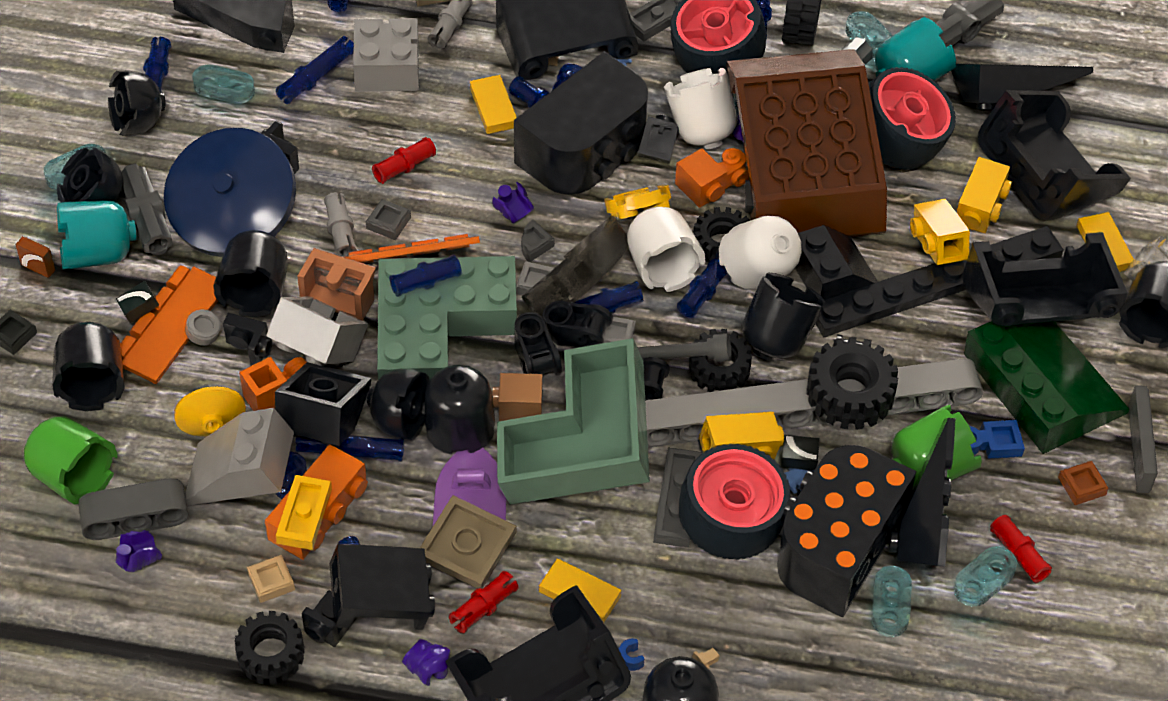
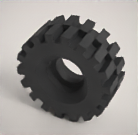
M787 0L782 41L813 46L822 0Z
M849 337L848 343H843L842 338L835 339L833 347L828 343L823 345L821 353L817 351L813 356V362L810 364L806 394L809 395L808 402L810 406H816L815 413L819 417L826 414L827 423L833 425L835 421L841 422L840 428L848 429L849 424H855V430L863 429L864 422H868L869 426L872 427L877 424L878 417L883 420L888 415V410L892 409L899 379L897 378V365L892 366L894 360L890 354L883 356L884 348L880 345L875 349L871 348V341L864 339L863 344L856 343L857 337ZM845 379H853L862 383L866 388L856 392L848 391L842 388L838 382Z

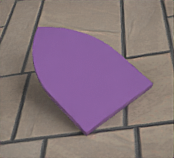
M484 448L474 453H469L468 450L457 451L443 467L436 483L433 525L452 495L506 520V497L498 485L497 462Z

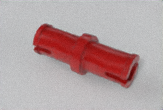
M427 137L422 138V140L407 148L400 147L394 151V155L372 166L373 175L379 183L384 184L387 180L402 172L409 173L414 170L415 165L435 156L436 147L432 140Z
M1002 515L995 519L990 526V531L1007 548L1008 557L1012 561H1017L1034 583L1041 582L1047 578L1052 571V567L1034 548L1035 542L1031 537L1024 536L1012 522L1009 515Z
M502 571L498 577L483 589L477 588L474 590L467 602L449 614L451 624L465 617L454 628L460 633H465L485 615L491 616L497 610L498 604L519 589L516 580L503 587L513 576L507 571Z

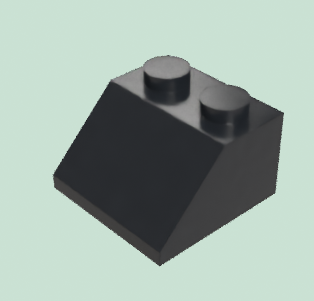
M826 225L798 233L801 240L802 254L795 269L806 288H812L824 300L878 282L851 236Z
M307 362L275 391V410L294 431L293 437H306L318 440L324 445L340 446L355 431L371 386V378Z

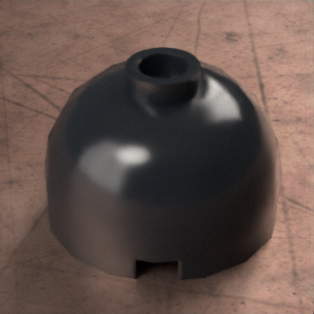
M130 70L113 73L109 87H115L114 97H108V108L114 130L119 131L121 128L122 131L119 135L127 136L142 134L153 128L160 118L161 111L165 110L166 100L164 93L160 92L155 81L144 73Z
M92 147L93 150L87 148L80 149L70 157L61 171L66 176L63 185L57 184L58 200L60 203L80 201L117 202L121 195L123 182L122 172L118 164L108 154L97 148Z
M408 368L386 372L376 382L375 386L370 388L367 395V405L370 407V413L375 425L392 437L409 440L415 439L425 425V414L422 413L426 387L430 380L429 376L426 373Z
M682 656L665 659L656 665L645 681L643 701H718L719 697L715 677L707 666L693 658Z

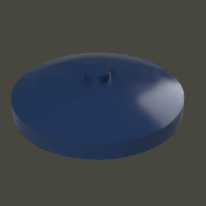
M245 128L215 130L193 141L179 154L172 164L164 187L165 211L173 229L194 249L218 257H223L229 241L241 232L259 230L272 234L275 237L290 217L296 197L294 171L284 152L267 136Z

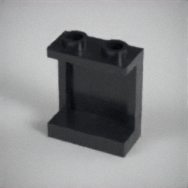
M337 544L329 563L333 615L337 628H350L354 617L414 619L415 630H423L428 618L433 617L435 612V597L429 594L432 569L431 564L426 563L425 549Z

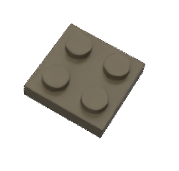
M452 495L420 548L425 549L426 563H430L432 567L475 588L483 589L515 536L517 526Z

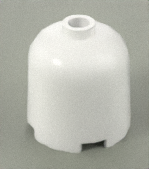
M711 68L697 70L680 76L682 82L673 86L672 82H668L664 86L674 121L678 126V132L681 138L688 144L704 145L705 149L719 147L723 144L722 140L727 138L737 125V113L730 91L727 71L724 68H720L718 74H712Z
M653 207L638 214L631 222L627 232L628 248L638 272L648 288L653 289V286L664 287L666 292H671L685 287L696 279L694 273L700 267V264L702 266L705 264V253L688 223L678 211L669 207Z
M762 216L733 227L722 237L719 246V263L721 266H725L727 273L732 277L730 281L733 284L744 289H757L760 280L768 272L786 276L798 265L802 254L801 240L797 230L789 221L779 216Z

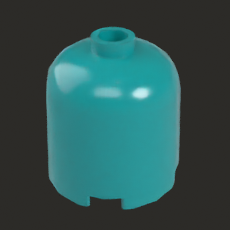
M922 17L911 22L878 48L875 54L876 77L887 69L903 67L919 71L935 82L956 67L954 49L951 44L946 47L939 36L943 33V30L932 20Z
M114 201L57 203L58 233L65 232L66 239H62V247H60L62 269L115 264L126 258L129 252L130 241H136L135 220L128 221L126 211L120 204Z

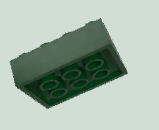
M990 321L968 331L964 355L967 359L974 362L978 373L1042 454L1129 413L1130 409L1055 321L1011 326L997 325Z

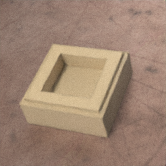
M282 555L247 567L249 578L260 603L295 591L294 582Z

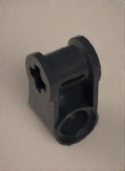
M560 300L551 302L543 310V318L551 339L560 346L585 347L604 343L603 334L605 329L613 321L612 313L608 309L596 304L586 305Z
M533 312L519 315L514 324V346L520 359L523 374H544L552 371L555 374L561 373L562 365L559 352L551 339L542 316Z

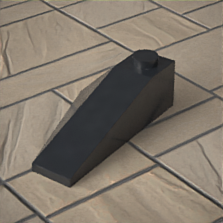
M173 0L174 10L247 45L267 51L284 53L295 27L292 0Z
M956 64V67L951 72L963 102L976 103L975 109H993L995 103L999 101L1006 90L1044 91L1092 74L1093 67Z
M956 418L944 419L898 521L897 531H890L889 552L895 553L894 560L945 567L950 517H947V514H943L944 506H948L949 498L951 497L952 484L950 477H947V471L951 470L953 463Z

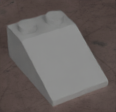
M274 408L243 412L198 442L185 493L187 506L281 492L294 431Z

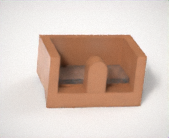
M313 248L297 275L300 297L311 296L336 308V313L343 311L363 321L375 300L373 278L376 267Z

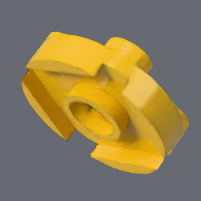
M658 185V190L649 191L648 187L614 195L613 199L606 198L604 199L606 211L611 213L612 217L623 219L638 215L637 209L639 208L645 210L653 207H670L669 199H671L669 185Z

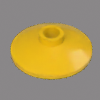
M218 386L201 388L187 394L178 402L174 410V419L176 425L183 432L193 436L207 437L239 414L246 412L245 401L238 392L230 388Z

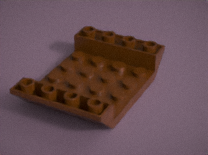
M855 49L727 61L731 94L736 93L754 204L751 220L762 216H779L789 221L797 230V233L822 225H826L851 237L886 233L887 185L866 67Z

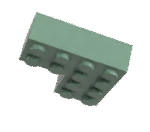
M515 256L379 259L378 380L386 372L400 368L418 370L426 373L429 379H431L436 372L449 366V336L514 335V324L517 319Z
M633 338L564 350L566 410L497 422L498 485L510 505L650 482L644 365Z

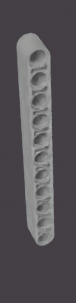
M956 359L897 367L898 385L892 409L888 410V415L939 409L948 404L951 407L961 406L978 401L983 395V388L974 362L970 359ZM808 379L645 401L648 448L700 441L699 434L706 416L774 412L777 424L782 426L783 429L828 424L826 422L827 415L824 414L822 417H819L815 413L816 406H810L808 402L809 395L806 394ZM845 379L838 382L842 388L848 391L856 392L866 388L862 383L853 379Z

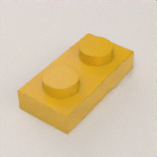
M295 475L276 532L277 544L313 550L332 490L331 481Z

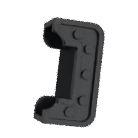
M496 0V30L518 82L541 77L548 69L549 58L603 45H606L609 55L616 59L638 55V42L625 0Z
M1006 90L980 127L978 142L983 152L991 161L1010 166L1007 180L1012 181L1011 187L1037 219L1045 221L1061 218L1115 196L1124 189L1131 178L1120 165L1107 163L1095 172L1063 133V130L1069 123L1071 110L1068 102L1059 91Z
M1103 232L1087 233L1085 237L1086 243L1078 249H1074L1073 246H1066L1063 258L1005 262L1002 251H997L993 254L989 241L972 242L962 276L965 289L971 298L993 323L1003 326L1100 317L1109 318L1119 312L1128 294Z
M577 585L558 595L551 603L549 612L555 624L554 626L491 663L486 655L478 649H466L445 661L467 701H611L628 688L631 674L609 629Z

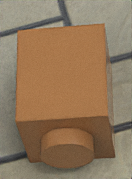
M500 373V387H493L492 392L494 408H499V421L542 414V374Z

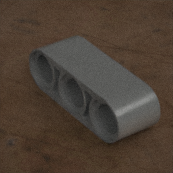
M173 478L95 491L83 495L78 501L82 534L90 540L119 537L120 534L131 531L142 532L143 530L151 531L182 524L188 519L184 485L180 480Z

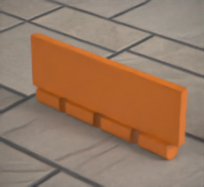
M468 234L444 237V241L440 242L437 238L411 242V246L405 247V244L379 247L376 252H372V249L348 252V256L344 257L365 264L374 262V259H396L407 257V254L416 256L440 252V249L448 251L470 247V244L480 243L479 236L468 237Z
M182 265L178 266L166 282L167 287H163L155 297L159 306L140 317L129 331L131 336L126 335L120 343L123 369L157 384L189 341L185 333V325L189 315L201 309L211 311L218 302L213 288L216 277L194 266L191 270Z

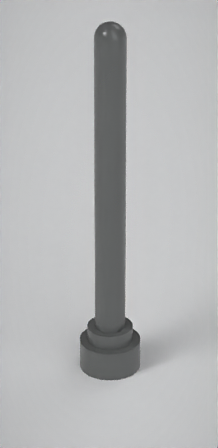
M729 333L714 334L713 338H707V342L637 347L642 359L646 357L671 359L708 356L709 359H715L716 362L731 361Z

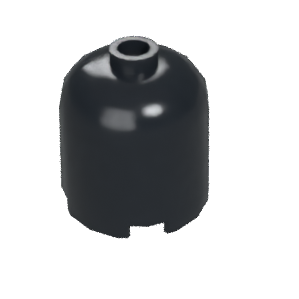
M249 230L237 234L229 241L213 285L214 295L222 306L226 307V304H229L239 309V315L259 317L271 313L272 308L279 303L282 297L288 268L287 251L280 240L264 231Z
M1158 261L1145 265L1135 275L1127 291L1128 294L1124 305L1119 310L1121 317L1119 325L1125 334L1137 343L1143 344L1146 340L1152 343H1159V348L1168 347V262Z
M770 272L765 277L763 276L758 284L744 317L742 332L749 345L754 348L753 352L758 357L765 360H772L773 357L779 359L790 358L798 354L803 348L822 312L825 300L812 288L807 287L804 292L792 286L794 279Z
M90 321L79 322L69 326L58 336L53 356L52 386L54 396L56 398L60 396V398L69 402V408L80 411L104 409V403L114 398L116 400L121 398L125 389L119 338L111 329L100 323Z
M464 365L448 366L436 372L428 381L424 395L425 427L428 440L435 448L447 454H452L453 450H468L469 453H474L484 448L493 438L495 426L493 396L487 378L480 371Z

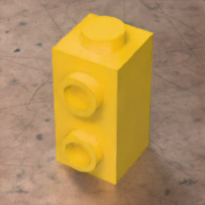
M978 157L957 208L958 216L968 229L986 234L990 222L997 223L1003 205L999 203L1000 198L1007 199L1012 185V181L1007 180L1010 166Z
M940 199L914 204V218L910 219V229L913 237H917L921 242L924 252L929 254L937 265L967 260L969 256L970 230L948 201Z
M774 412L706 416L699 434V440L703 453L719 445L739 444L757 448L775 460L780 446H783L784 432L782 426L777 424Z

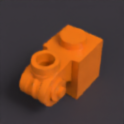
M701 148L677 162L675 184L701 208L707 203L715 202L725 193V189L730 186L740 187L746 183V180L749 179V173L745 166L746 156L739 149L729 148L723 152L722 162L717 163Z
M268 357L240 371L243 397L252 410L275 409V391L306 364L307 361L302 357L293 358L284 366V371L281 372L272 358Z

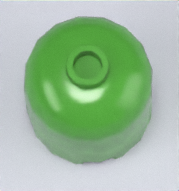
M949 404L903 428L895 434L892 440V460L917 471L913 488L945 418H956L953 463L951 470L947 471V477H950L952 481L981 467V456L977 455L974 457L971 444L976 442L975 436L960 412L953 415L950 413L952 410Z
M53 417L41 422L32 431L24 447V461L28 471L74 505L78 504L79 499L83 495L106 488L114 474L109 470L112 457H118L113 443L67 417Z

